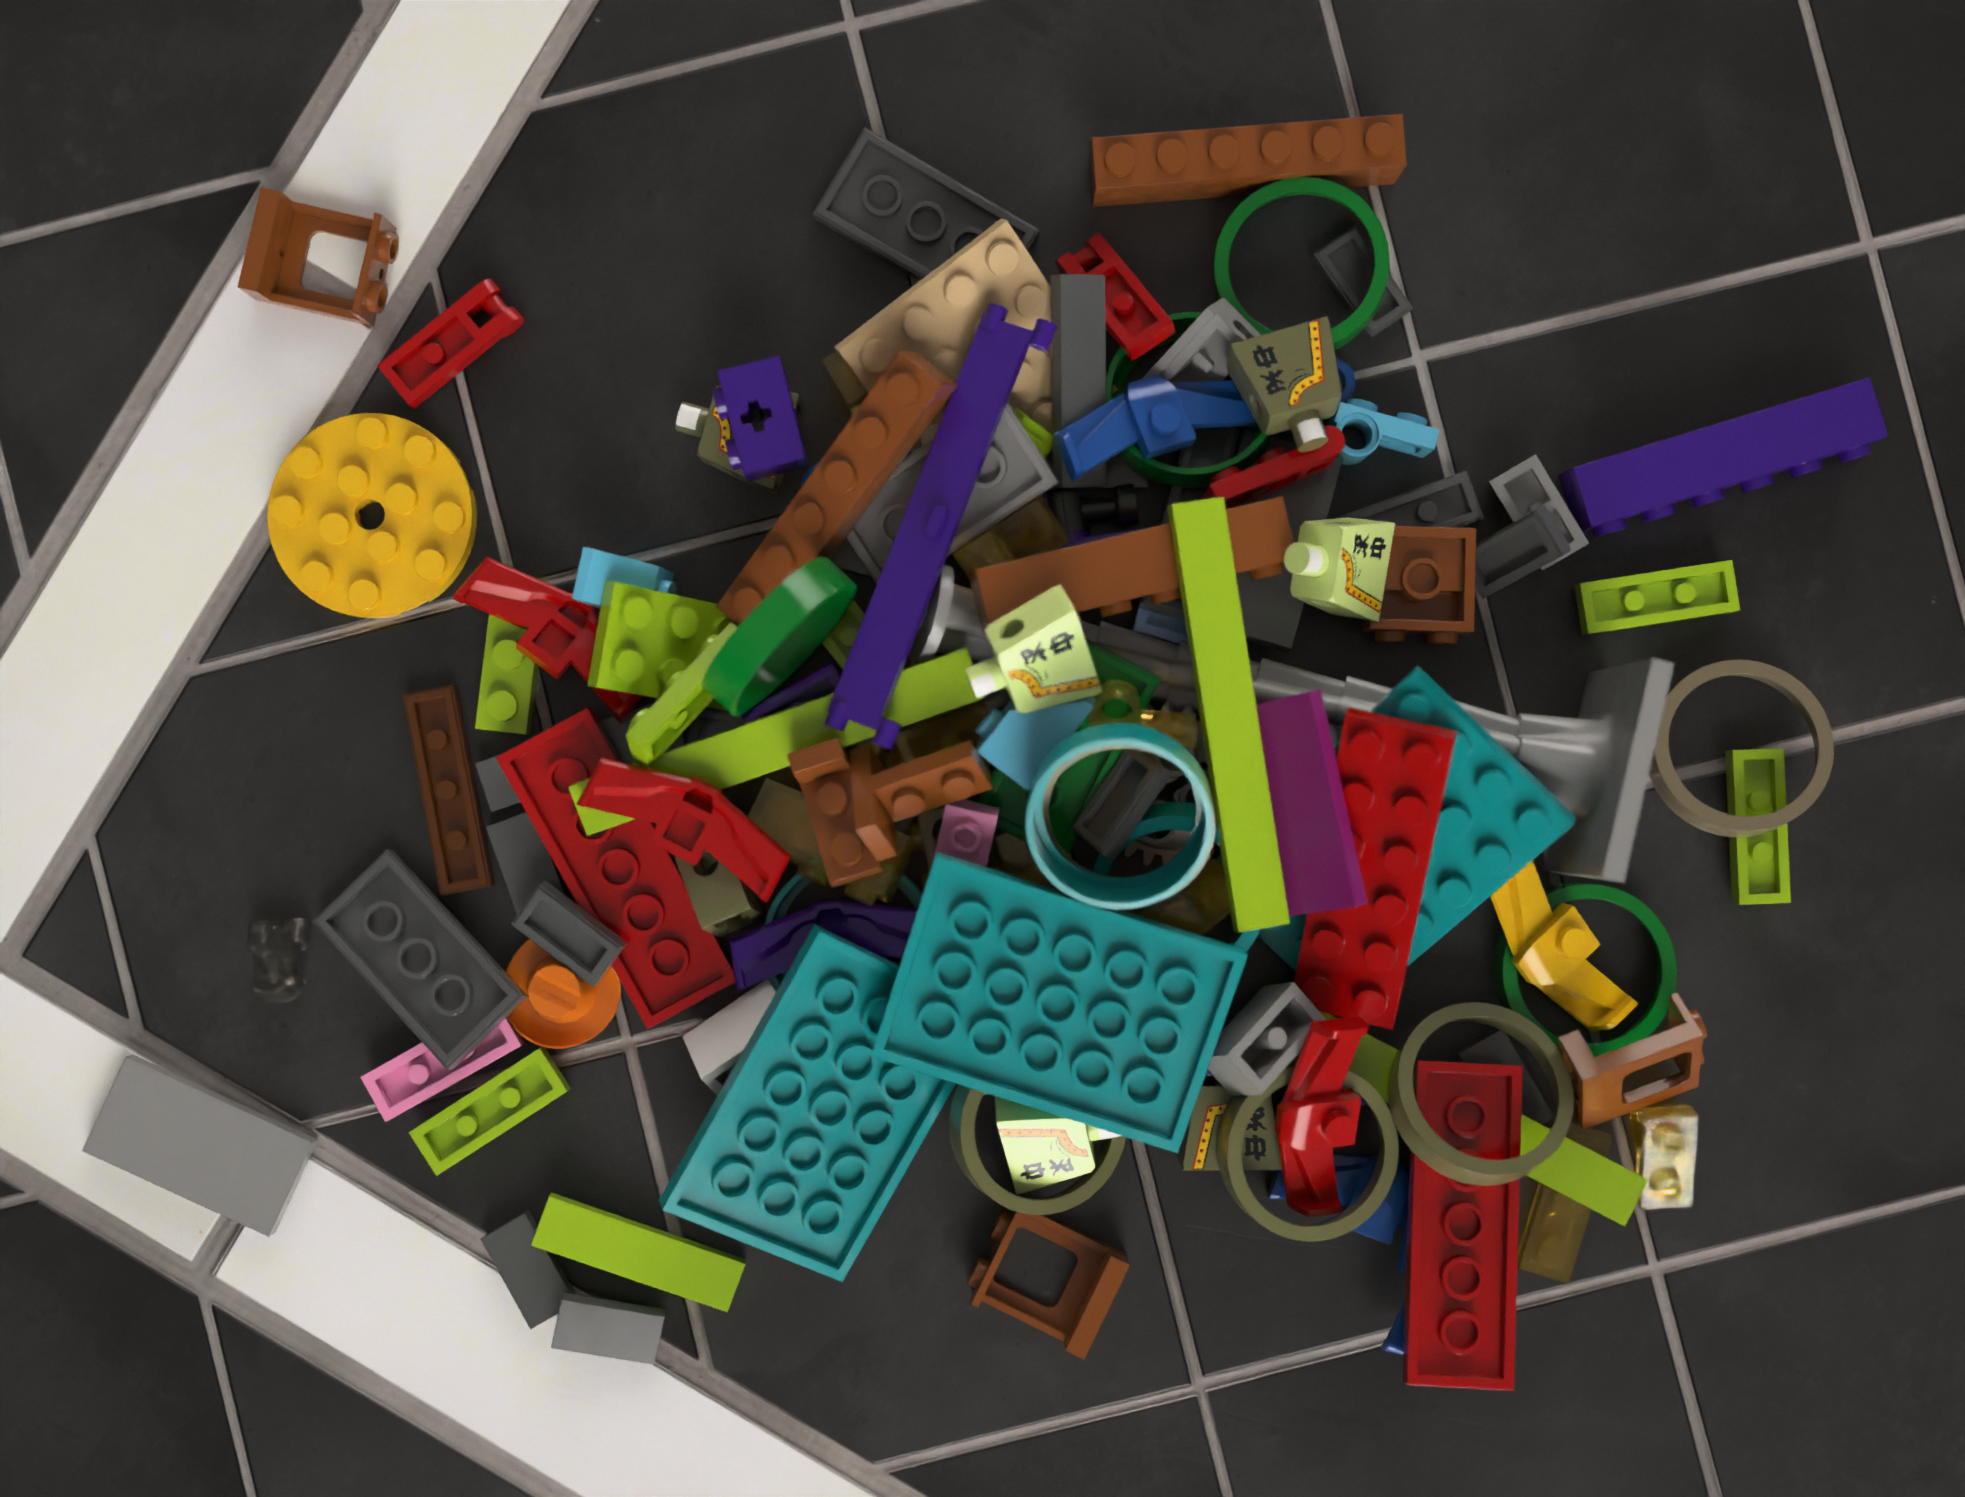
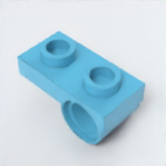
M1348 399L1347 403L1340 402L1336 414L1330 417L1328 425L1337 427L1341 432L1344 427L1351 426L1359 429L1364 435L1365 445L1363 449L1354 450L1345 444L1337 456L1343 458L1342 464L1344 465L1360 463L1377 446L1424 458L1435 450L1440 432L1439 429L1426 426L1427 419L1421 416L1403 412L1397 413V417L1377 412L1378 406L1376 404L1361 399Z

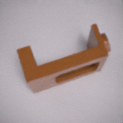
M261 187L238 288L258 301L374 327L377 313H382L387 301L388 289L384 281L388 264H393L398 255L399 236L396 233L397 228L379 213H374L373 219L294 202L281 191ZM327 233L367 242L354 300L307 290L303 287L302 277L311 239L315 234Z
M1678 993L1670 995L1668 1028L1666 1031L1600 1056H1593L1579 1030L1558 1037L1559 1052L1567 1065L1573 1085V1114L1582 1130L1699 1087L1700 1067L1704 1064L1702 1053L1703 1039L1707 1038V1031L1699 1013L1694 1008L1688 1010ZM1671 1057L1680 1070L1679 1073L1622 1094L1623 1078L1634 1071Z
M1002 1209L989 1238L996 1241L988 1259L982 1256L978 1257L967 1280V1285L973 1287L971 1305L978 1308L982 1301L1063 1341L1065 1351L1084 1360L1128 1271L1130 1263L1127 1254L1049 1215H1030L1013 1210L1008 1212ZM1017 1228L1028 1229L1074 1252L1077 1256L1076 1265L1057 1303L1052 1306H1047L999 1283L994 1278V1274Z

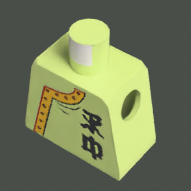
M1350 517L1304 521L1300 526L1298 542L1291 544L1284 555L1285 567L1292 573L1290 586L1292 597L1332 615L1379 622L1395 523Z
M1061 584L1052 587L989 624L985 629V634L994 657L965 668L976 698L1005 687L1017 712L1028 713L1102 693L1077 612Z
M995 1096L996 1123L1016 1194L1026 1193L1092 1172L1096 1167L1093 1141L1121 1136Z

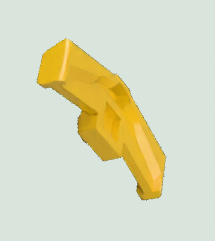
M1533 860L1490 896L1513 955L1512 962L1525 981L1538 987L1588 1030L1595 1032L1613 1029L1638 1005L1635 999L1628 996L1586 960L1601 944L1573 905L1561 903L1555 910H1551Z

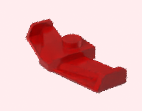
M486 557L454 593V600L468 604L527 630L517 641L516 649L557 680L572 664L588 683L599 619L597 608L572 599L573 593H569L497 560ZM591 687L620 725L644 698V696Z
M601 757L576 804L581 807H588L657 824L648 842L694 866L699 864L705 850H707L766 903L769 901L791 858V855L725 798L721 788L698 776L686 778Z
M1360 1016L1311 1022L1282 1102L1277 1105L1274 1131L1278 1134L1287 1207L1306 1217H1318L1342 1212L1341 1202L1338 1199L1333 1148L1355 1145L1361 1098L1353 1089L1341 1088L1361 1036H1365L1369 1028V1024Z

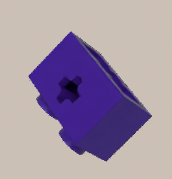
M780 356L719 370L718 375L721 387L713 389V396L720 419L729 418L734 438L726 439L725 443L732 469L742 468L743 475L751 482L809 467L785 367ZM762 410L768 419L764 420L765 430L756 432L752 424L748 423L754 421V411Z

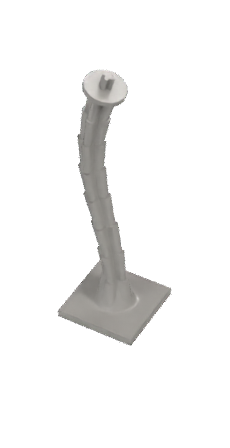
M944 564L909 652V661L912 664H918L933 659L936 653L947 654L967 646L972 660H988L994 656L986 635L983 636L972 589L954 584L953 568L950 565ZM1085 621L1080 623L1085 638L1161 676V681L1150 702L1165 704L1167 700H1171L1174 712L1181 713L1187 704L1190 703L1193 704V714L1200 715L1187 641L1181 640L1180 645L1103 621H1101L1100 626ZM1262 658L1261 663L1249 660L1256 704L1321 689L1328 724L1338 729L1337 741L1341 738L1345 714L1348 708L1369 712L1392 690V688L1347 676L1345 682L1266 658ZM1650 658L1588 672L1578 718L1519 713L1516 718H1512L1455 701L1576 816L1575 824L1548 846L1543 870L1562 875L1624 882L1674 663Z

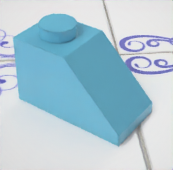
M583 547L572 599L600 609L605 581L628 584L674 595L677 593L676 583L673 582L674 573L660 566Z
M1093 697L1028 713L1017 712L1012 700L1007 703L1002 711L993 707L975 731L981 736L977 743V751L982 757L1028 791L1033 777L1044 758L1059 743L1073 735L1094 709Z

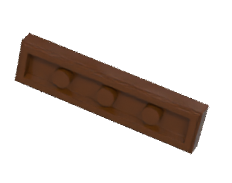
M448 685L402 694L440 896L493 886L495 881L457 685Z

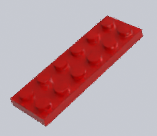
M589 707L497 756L496 759L577 904L627 942V945L612 964V967L648 1030L735 983L733 963L720 939L701 929L674 856L648 842L656 827L655 823L635 819L587 836L568 787L573 783L590 778L601 757L621 762L592 708Z
M1348 708L1345 714L1336 761L1368 904L1353 908L1307 914L1294 983L1320 1012L1344 1018L1360 1016L1368 1024L1391 1030L1394 1028L1458 731L1354 708Z
M1415 1060L1413 1089L1418 1107L1428 1125L1443 1141L1464 1154L1485 1160H1507L1520 1156L1523 1066ZM1411 1149L1409 1163L1403 1382L1407 1385L1514 1391L1520 1179L1492 1186L1462 1183L1433 1170L1421 1161Z

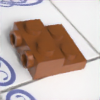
M1395 526L1379 622L1363 619L1362 632L1375 633V642L1406 643L1407 634H1426V644L1434 645L1458 644V635L1474 632L1476 528Z

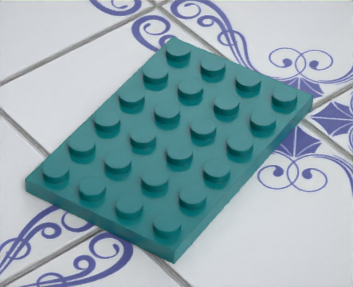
M1418 666L1369 711L1458 731L1408 966L1575 824L1576 816ZM1341 738L1337 741V744L1334 747V749L1336 750V760ZM1220 852L1200 871L1197 878L1229 907ZM1307 914L1289 916L1290 924L1262 928L1258 934L1295 972Z
M936 852L877 1033L871 1057L1178 1153L1248 955L1245 949L1119 909L1092 906L1076 900L1062 891Z
M814 924L661 1195L659 1203L663 1211L843 1282L956 1084L871 1057L900 965Z

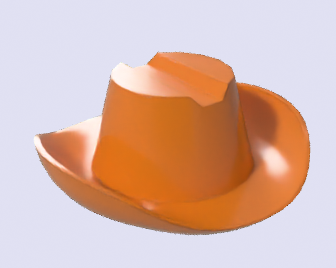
M529 939L516 951L507 967L506 973L528 996L507 1017L514 1029L522 1037L538 1046L564 1049L583 1044L597 1036L608 1026L619 1006L621 983L612 966L600 983L593 987Z

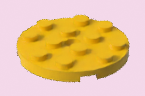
M382 413L352 414L334 419L317 427L301 439L288 453L277 471L270 490L267 513L268 531L271 545L282 569L296 587L309 598L333 611L350 616L374 619L390 618L402 615V613L412 610L427 601H433L458 577L466 564L475 539L477 526L476 500L474 491L470 488L467 476L460 464L461 462L453 451L434 434L418 424L394 415ZM370 503H380L385 512L384 521L376 529H365L361 523L360 509L363 510Z

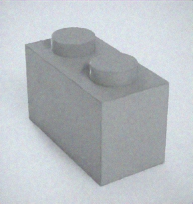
M1294 982L1263 986L1221 1031L1208 1070L1231 1096L1262 1095L1301 1051L1311 1022L1326 1019Z

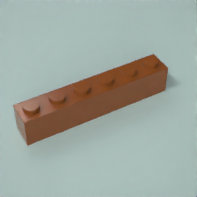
M1403 114L1093 137L1089 152L1093 207L1246 196L1273 182L1296 177L1321 178L1338 183L1346 188L1395 184L1407 166Z
M899 351L716 607L739 626L770 592L800 567L822 556L830 560L958 385L919 353Z
M1283 496L1226 509L1236 574L1250 571L1252 580H1257L1283 573L1281 563L1284 562L1285 552L1294 543ZM1170 523L975 569L968 573L983 636L986 635L985 629L989 624L1060 584L1075 608L1080 623L1082 622L1080 612L1098 607L1100 608L1101 616L1106 617L1133 610L1131 599L1150 595L1152 605L1181 598Z

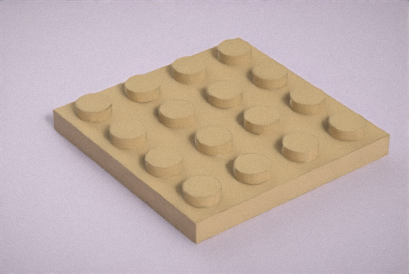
M1001 218L834 346V348L868 394L899 351L919 353L956 383L988 304H998L1008 310L1005 322L1033 331L1037 319L1051 322V286L1009 222ZM1051 344L1048 352H1041L1029 347L1008 402L1013 410L1018 408L1052 432ZM1115 384L1113 387V393L1118 390ZM950 397L909 451L910 453L935 437Z

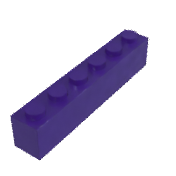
M1869 377L1576 466L1560 474L1559 479L1568 508L1582 532L1594 529L1596 537H1600L1627 528L1624 519L1642 514L1646 523L1676 513L1673 504L1691 499L1695 508L1724 499L1725 496L1722 489L1740 484L1742 493L1773 484L1774 481L1771 474L1789 469L1791 478L1822 469L1823 466L1820 459L1837 454L1839 462L1843 463L1872 453L1869 444L1888 437V433Z

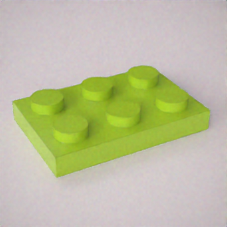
M605 581L587 686L659 699L663 695L664 687L669 679L678 671L684 672L695 661L699 649L707 638L713 634L719 635L730 622L737 627L738 625L716 607V603L618 582ZM715 699L707 706V708L727 711Z

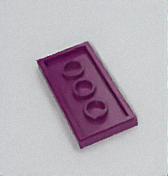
M1321 689L1256 704L1289 916L1353 908L1368 904Z

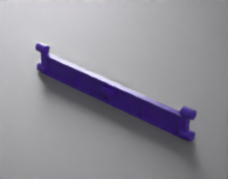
M989 303L985 314L982 315L956 381L958 386L951 394L832 697L827 710L828 715L824 722V725L844 732L848 720L876 730L872 743L892 750L901 725L893 720L885 719L884 716L1029 347L1041 352H1048L1057 329L1054 323L1044 319H1037L1033 331L1007 323L1005 319L1008 310L994 303Z

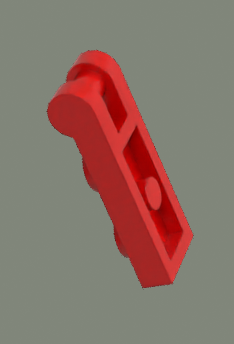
M1099 232L1085 241L1086 247L1074 255L1067 252L1055 260L1060 274L1105 275L1106 329L1132 362L1176 333L1173 321ZM1095 264L1098 265L1097 267L1086 273V270H1088Z
M486 279L477 284L377 365L412 408H417L499 340L516 332L525 320L514 306L508 307L501 299L502 291L492 279ZM485 310L491 317V320L479 328L472 317L479 311Z
M1327 425L1324 428L1328 442L1315 450L1299 452L1298 448L1287 452L1285 447H1279L1259 457L1256 461L1258 465L1240 471L1238 466L1227 468L1210 479L1211 484H1209L1201 500L1224 497L1226 509L1239 507L1324 472L1330 468L1345 446L1344 434L1337 427Z

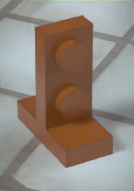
M839 737L788 753L787 756L793 775L800 783L830 885L836 887L883 872L881 861L875 859L855 831L850 757Z
M971 740L887 770L869 744L849 751L855 831L877 861L897 855L895 822L993 789L991 773Z

